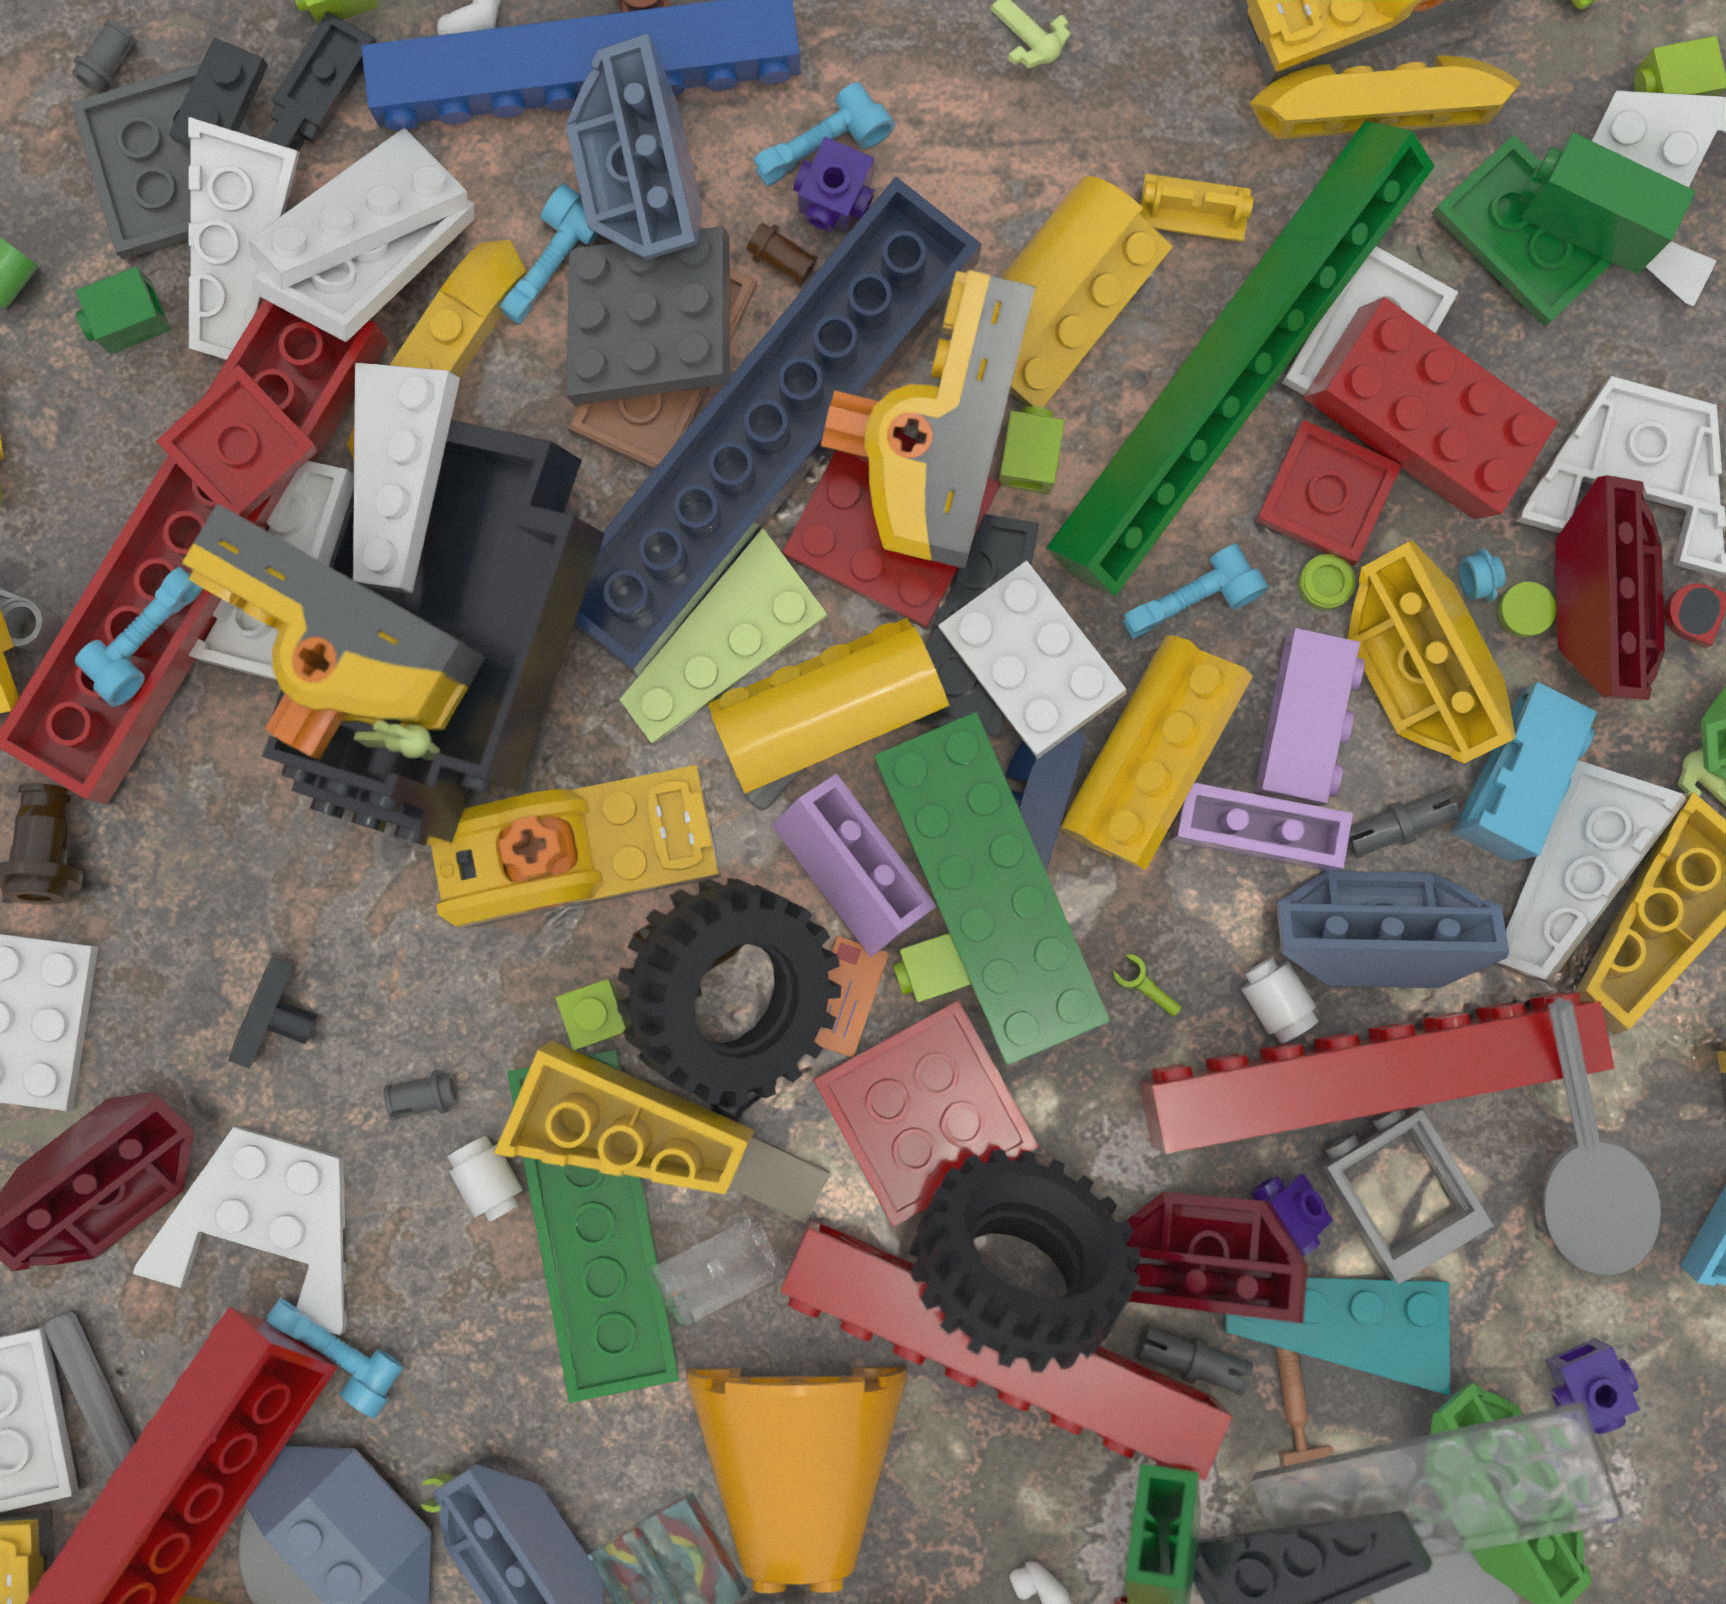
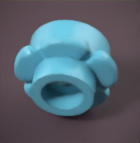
M1482 548L1474 552L1472 556L1464 557L1460 560L1458 573L1465 596L1469 600L1485 598L1487 602L1495 600L1498 593L1497 589L1503 588L1505 585V570L1501 560L1497 556L1492 557L1486 549Z

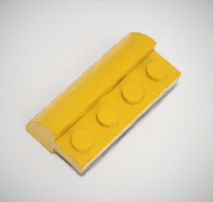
M1085 176L1077 182L1000 277L1036 286L1010 387V392L1025 406L1043 408L1173 247L1139 214L1143 207L1115 185L1098 177Z
M908 618L895 623L882 624L870 634L847 644L831 646L819 656L795 666L782 667L776 670L770 677L744 688L731 689L719 699L707 703L717 732L745 794L950 706L928 651L916 627H912Z
M1173 635L1164 636L1064 816L1059 830L1067 837L1111 858L1115 856L1146 871L1253 677L1245 667L1200 650L1190 640Z

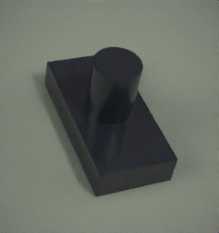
M272 952L231 1048L228 1061L250 1069L266 1030L304 1045L307 1042L316 1021L317 1013L280 999L293 969V960Z

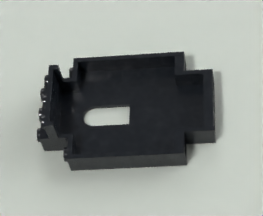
M451 420L413 593L375 588L367 589L437 629L466 636L465 645L486 658L445 729L429 731L431 742L440 749L439 753L435 752L433 760H426L423 757L408 758L402 752H392L387 748L366 747L354 740L356 731H377L373 729L374 725L363 722L346 723L342 721L320 760L269 735L262 757L284 764L281 775L295 780L291 791L313 798L310 809L340 819L343 818L345 809L354 811L352 823L383 833L387 822L397 825L394 833L395 837L427 846L430 836L447 842H453L470 789L493 795L497 785L518 792L605 535L602 531L576 516L564 513L582 461L581 459L549 440ZM354 489L329 564L330 568L353 580ZM282 689L280 691L274 711L276 710L277 706L279 705L281 699L285 694V692Z

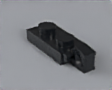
M326 12L272 98L275 106L270 117L276 124L265 141L296 151L301 149L305 139L314 143L320 133L323 134L364 68L361 45L377 43L375 37L331 12Z

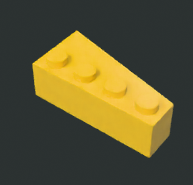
M1694 792L1686 796L1687 800L1655 842L1575 991L1580 992L1581 1001H1601L1606 1028L1614 1035L1629 1030L1726 926V820Z
M550 1040L538 1049L494 1154L540 1159L542 1163L559 1166L568 1164L597 1169L599 1173L622 1176L624 1174L648 1178L656 1183L725 1195L734 1180L755 1130Z

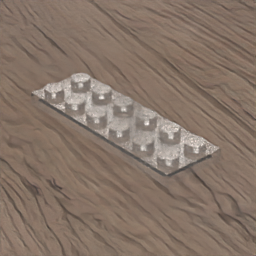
M1583 1402L1259 1471L1255 1473L1251 1480L1268 1529L1404 1510L1431 1559L1618 1523L1622 1521L1624 1513Z

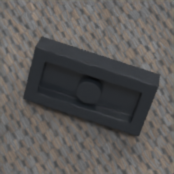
M213 37L170 130L169 135L176 143L190 148L188 117L238 132L267 70L268 65L264 58Z

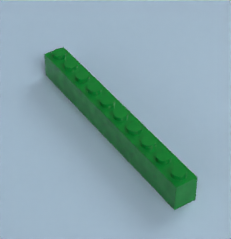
M1366 120L1363 122L1047 545L1046 549L1074 578L1112 596L1118 594L1434 169L1435 165L1412 130Z

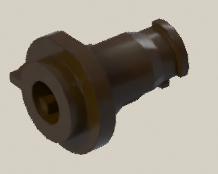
M42 783L19 785L18 792L22 794L20 808L15 818L13 846L10 847L9 861L0 862V888L2 890L3 903L60 904L65 902L66 894L82 889L83 873L74 867L66 865L68 852L65 849L68 827L65 814L66 804L70 803L71 798L70 795H67V788Z

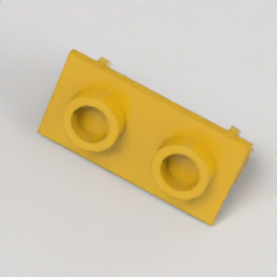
M1145 173L1140 204L1143 209L1139 214L1155 230L1244 242L1247 219H1250L1253 197L1250 196L1251 189Z

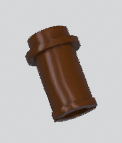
M762 223L754 232L746 247V251L753 255L752 261L758 264L762 260L801 287L815 267L818 257L814 254L811 255L779 233L780 227L776 224L769 227Z

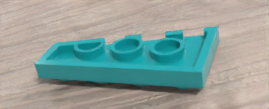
M1307 1277L1303 1323L1223 1314V1331L1226 1333L1450 1396L1449 1282L1405 1280L1397 1284L1387 1279Z

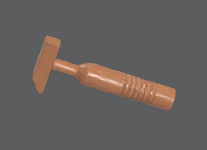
M1275 1346L1286 1421L1293 1428L1296 1450L1279 1453L1280 1465L1284 1469L1322 1463L1333 1452L1334 1448L1329 1445L1307 1448L1304 1427L1308 1420L1304 1385L1302 1383L1303 1379L1301 1378L1299 1354Z

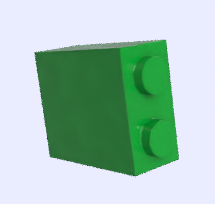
M1573 132L1560 150L1551 146L1540 166L1534 168L1521 193V196L1529 201L1520 218L1638 275L1672 241L1696 191Z
M1140 1464L1124 1579L1128 1604H1190L1201 1519L1199 1472Z

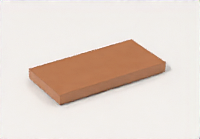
M730 268V343L758 286L756 279ZM710 386L579 405L568 429L574 435L654 470L694 422Z

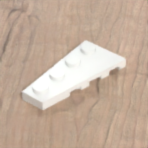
M188 117L191 166H189V190H191V223H189V246H191L189 348L227 360L263 300L262 297L254 294L252 277L264 270L250 256L249 239L285 214L300 152Z

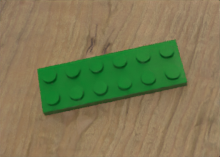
M977 712L875 754V762L1005 1065L1008 1066L1110 1022Z
M618 1049L586 1055L622 1071ZM530 1067L507 1071L513 1107ZM523 1157L569 1403L679 1381L681 1376L643 1178L624 1174L622 1176L599 1173L597 1169L568 1164L559 1166L542 1163L540 1159Z

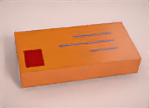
M837 936L832 952L838 955L840 966L828 971L829 980L841 985V998L828 999L826 1013L836 1017V1021L832 1030L821 1027L814 1042L823 1048L853 1058L889 953L880 950L870 957L860 943Z

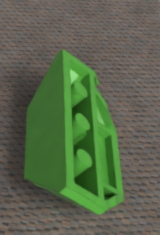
M1475 1383L1466 1384L1433 1413L1425 1473L1483 1571L1533 1604H1572L1592 1583L1589 1567L1584 1565V1539L1577 1503L1520 1407L1496 1394L1484 1391L1481 1386Z

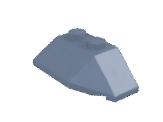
M645 34L597 50L591 63L593 68L580 89L565 125L588 228L645 260L698 245L702 205L680 108L651 36Z
M1323 871L1302 885L1292 895H1287L1279 900L1277 904L1282 954L1328 986L1441 988L1502 961L1509 954L1501 905L1489 899L1483 901L1468 889L1435 873Z
M286 1444L245 1504L266 1541L325 1604H430L431 1529L355 1448L293 1446Z
M474 1465L435 1490L436 1502L441 1505L440 1522L445 1547L482 1604H603L602 1577L540 1484Z

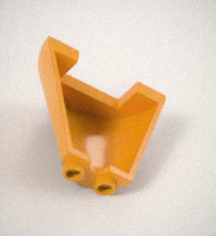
M908 1366L852 1367V1376L742 1377V1368L686 1369V1383L742 1572L746 1577L753 1579L754 1591L759 1593H779L787 1589V1584H809L810 1591L819 1593H831L843 1589V1578L851 1575L855 1569L907 1382Z

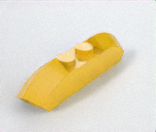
M1436 56L1435 66L1427 68V65L1422 62H1410L1399 65L1394 70L1373 72L1372 67L1356 66L1342 71L1341 74H1336L1330 64H1322L1297 70L1278 79L1262 90L1249 104L1261 127L1276 139L1355 134L1365 120L1408 130L1481 125L1491 122L1522 83L1493 65L1459 56Z
M510 239L481 242L461 261L443 284L389 366L450 371L459 378L462 376L502 316L503 309L500 308L502 302L526 274V269ZM355 425L352 429L349 440L347 442L348 449L353 459Z

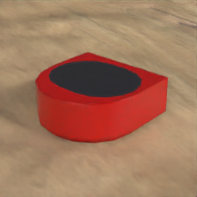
M1699 583L1679 588L1665 602L1664 617L1667 626L1680 638L1704 648L1712 646L1726 613V593Z

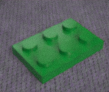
M1513 134L1435 208L1432 214L1546 327L1600 276L1612 262L1520 218L1529 201L1521 196L1522 190L1534 168L1540 166L1541 161Z

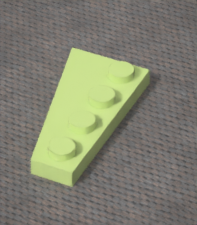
M762 528L619 700L654 745L708 706L707 703L719 698L827 619L828 614L764 528Z

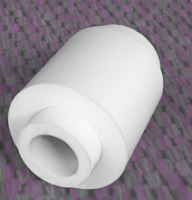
M1271 957L1245 973L1249 982L1241 990L1267 1033H1274L1280 1043H1285L1301 1035L1319 1022L1313 1012L1316 1005L1289 961L1277 964L1275 959Z
M484 1135L447 1157L453 1167L449 1173L473 1217L476 1218L485 1213L490 1223L518 1207L519 1205L514 1196L524 1190L506 1157L494 1154L497 1145L493 1146L488 1136Z

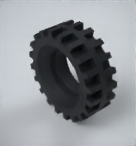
M728 878L727 885L723 886L708 879L698 882V895L693 896L681 889L670 895L675 908L665 915L653 909L645 918L654 928L645 941L633 936L627 947L638 953L633 968L620 967L618 981L630 987V997L617 1000V1009L619 1014L631 1020L632 1026L624 1030L623 1033L628 1043L642 1051L638 1058L646 1066L690 1095L693 1093L706 1102L718 1105L720 1097H723L736 1106L745 1105L748 1101V1091L751 1090L765 1099L776 1094L773 1081L782 1076L793 1083L802 1075L796 1065L805 1054L815 1059L818 1057L823 1048L815 1043L814 1040L821 1027L832 1030L836 1021V1017L826 1013L828 999L841 998V985L829 980L828 971L839 967L840 964L837 954L822 947V944L831 937L824 927L810 921L813 914L806 908L757 884L753 886L740 879ZM745 944L759 946L769 954L774 966V990L768 1009L756 1026L737 1040L725 1043L708 1040L701 1034L696 1023L695 1000L702 978L717 958L735 946Z
M1004 1149L992 1150L985 1164L974 1154L965 1159L960 1171L952 1167L946 1173L926 1209L911 1243L909 1255L917 1257L911 1269V1276L913 1282L927 1283V1287L920 1299L926 1310L939 1307L945 1314L940 1327L948 1335L959 1329L971 1338L966 1348L969 1351L979 1355L983 1346L999 1353L998 1365L1008 1368L1012 1367L1016 1358L1027 1359L1031 1372H1043L1051 1358H1055L1061 1370L1072 1367L1080 1353L1086 1359L1091 1357L1101 1342L1106 1340L1138 1284L1140 1275L1133 1271L1140 1261L1139 1248L1125 1246L1133 1230L1128 1221L1116 1222L1112 1214L1117 1204L1110 1196L1099 1200L1089 1191L1094 1183L1085 1175L1078 1181L1071 1179L1063 1174L1066 1164L1055 1159L1049 1168L1036 1164L1035 1153L1022 1151L1018 1160L1012 1161L1008 1160ZM991 1233L1012 1235L1034 1244L1056 1264L1064 1276L1067 1293L1056 1298L1038 1297L1009 1285L985 1266L976 1252L974 1240L977 1237Z

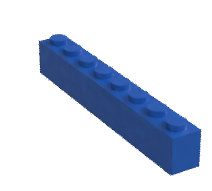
M717 0L361 45L368 108L379 127H386L394 131H400L403 128L410 130L417 127L418 122L439 120L445 124H460L469 121L473 115L493 113L497 117H515L524 113L525 109L545 106L554 111L569 110L573 108L580 89L593 68L591 63L597 50L645 34H649L654 42L675 96L682 94L688 88L706 86L709 90L723 91L735 87L738 82L759 80L764 84L782 83L789 80L791 75L801 74L793 0Z

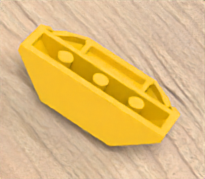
M1412 540L1361 567L1358 581L1360 585L1353 606L1347 639L1360 642L1357 657L1365 660L1364 672L1397 735L1429 749L1449 755L1452 759L1461 763L1471 761L1514 740L1516 735L1505 679L1455 584Z

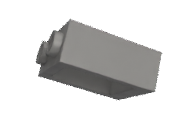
M1415 1107L1380 1113L1372 1120L1375 1125L1374 1129L1359 1138L1354 1133L1339 1138L1326 1147L1325 1151L1329 1156L1317 1163L1385 1277L1397 1284L1402 1283L1494 1226L1423 1109ZM1406 1131H1409L1456 1209L1390 1249L1343 1173V1170Z

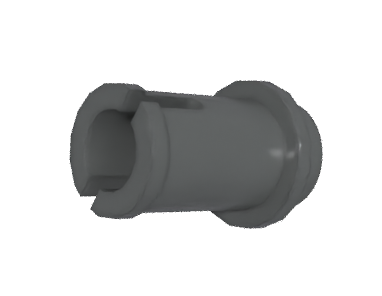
M107 19L104 28L84 56L77 55L74 58L73 62L76 67L72 71L73 76L84 86L97 93H100L104 87L110 88L114 83L111 76L130 49L136 45L137 40L123 26Z
M433 1070L431 1077L384 1086V1103L387 1114H390L389 1118L392 1121L398 1120L400 1117L437 1109L439 1113L444 1114L449 1111L450 1106L458 1104V1091L452 1073L442 1074L440 1070Z

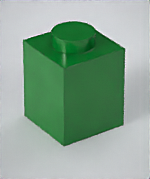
M137 266L75 290L82 306L81 310L76 311V317L85 337L89 342H98L110 354L172 331L153 282Z

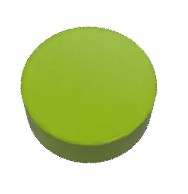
M1333 554L1319 555L1310 560L1303 567L1298 578V590L1302 599L1310 607L1321 611H1329L1340 607L1351 597L1355 588V574L1352 567L1346 560Z
M1529 581L1518 583L1501 596L1497 606L1498 620L1501 626L1515 637H1534L1547 630L1553 623L1556 616L1555 599L1551 592L1539 583Z

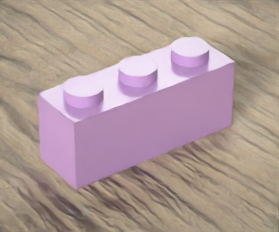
M1295 628L1286 635L1253 794L1318 807L1327 804L1329 796L1336 797L1343 775V765L1336 764L1339 744H1346L1348 742L1354 720V712L1347 711L1350 690H1358L1365 666V660L1357 657L1360 642Z
M837 773L799 797L772 824V827L870 957L907 932L937 907Z
M1194 783L1172 823L1169 841L1331 872L1344 868L1353 813Z

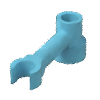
M860 82L852 83L845 87L835 98V103L840 110L788 143H780L775 147H769L760 152L753 159L758 166L755 171L766 187L771 186L794 169L797 162L810 155L811 152H815V149L818 150L824 136L833 140V138H837L847 132L851 134L861 149H869L881 143L891 134L895 127V121L882 104H875Z
M562 183L554 191L540 216L541 220L557 230L556 234L549 242L550 245L546 246L547 249L543 250L537 262L534 263V266L509 292L500 306L503 309L502 313L518 325L527 317L539 298L540 292L576 242L580 240L587 246H590L599 235L587 226L581 194L565 183Z
M1233 544L1217 552L1209 559L1214 570L1193 580L1192 583L1189 582L1182 588L1174 590L1173 593L1171 592L1158 600L1155 599L1134 608L1124 615L1125 620L1122 622L1132 640L1161 625L1168 618L1185 610L1186 607L1189 608L1196 602L1198 603L1200 600H1204L1205 597H1209L1218 591L1223 594L1231 610H1235L1259 598L1270 587L1258 568H1251L1238 544Z
M180 566L164 579L161 587L155 593L154 600L143 610L144 612H141L140 616H137L136 620H133L132 624H129L128 628H125L124 632L108 647L102 641L95 640L87 644L76 656L75 664L95 682L93 686L95 692L111 707L119 706L132 698L144 682V674L129 659L139 648V645H142L143 641H146L147 637H150L151 633H154V630L158 629V626L162 625L172 613H177L184 606L190 604L203 590L202 587L189 580L190 574L186 573Z
M280 1298L267 1315V1322L283 1333L305 1343L312 1349H316L318 1353L321 1352V1355H326L327 1359L330 1358L331 1361H335V1364H339L341 1368L352 1374L339 1392V1395L363 1414L376 1419L389 1400L386 1393L400 1375L404 1366L380 1349H376L371 1358L367 1357L355 1348L350 1347L349 1344H345L340 1338H336L335 1335L332 1336L331 1332H327L326 1329L315 1323L294 1305Z

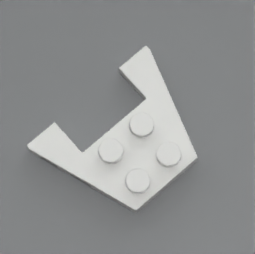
M1616 91L1592 141L1689 187L1716 132L1719 130L1726 133V97ZM1671 241L1646 267L1685 303L1694 306L1717 260Z
M1611 376L1604 382L1518 512L1516 522L1560 533L1574 512L1581 482L1593 484L1597 477L1604 475L1643 481L1647 493L1646 500L1686 511L1673 565L1716 577L1726 575V553L1724 554L1722 529L1726 527L1725 506H1721L1718 476L1722 474L1717 405Z
M241 1126L233 1127L139 1259L133 1274L179 1288L186 1286L202 1234L206 1233L307 1263L309 1268L296 1308L326 1329L327 1332L337 1335L343 1334L347 1326V1311L344 1310L346 1262L343 1260V1229L345 1228L344 1157Z

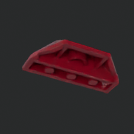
M1610 475L1597 477L1555 540L1556 563L1554 572L1556 577L1558 650L1602 697L1644 701L1650 698L1652 692L1651 684L1658 674L1665 653L1662 543L1653 513L1645 502L1647 493L1643 481Z
M157 1091L110 1098L103 1101L18 1166L0 1191V1261L14 1272L27 1270L30 1265H59L95 1259L184 1190L190 1149L194 1138L193 1126Z
M1162 1192L1127 1220L1133 1233L1125 1246L1139 1248L1140 1261L1133 1271L1139 1274L1140 1277L1136 1288L1130 1296L1129 1302L1303 1323L1308 1264L1270 1202Z

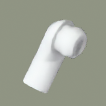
M473 0L471 5L443 15L437 23L438 35L494 29L501 0Z
M1024 1562L1025 1567L1015 1569L1010 1573L1009 1577L1018 1598L1026 1600L1033 1594L1038 1593L1042 1604H1073L1067 1589L1039 1562Z

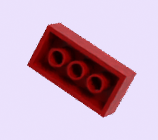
M1386 297L1358 308L1303 396L1304 400L1380 454L1402 464L1401 468L1472 519L1501 515L1558 424V421Z

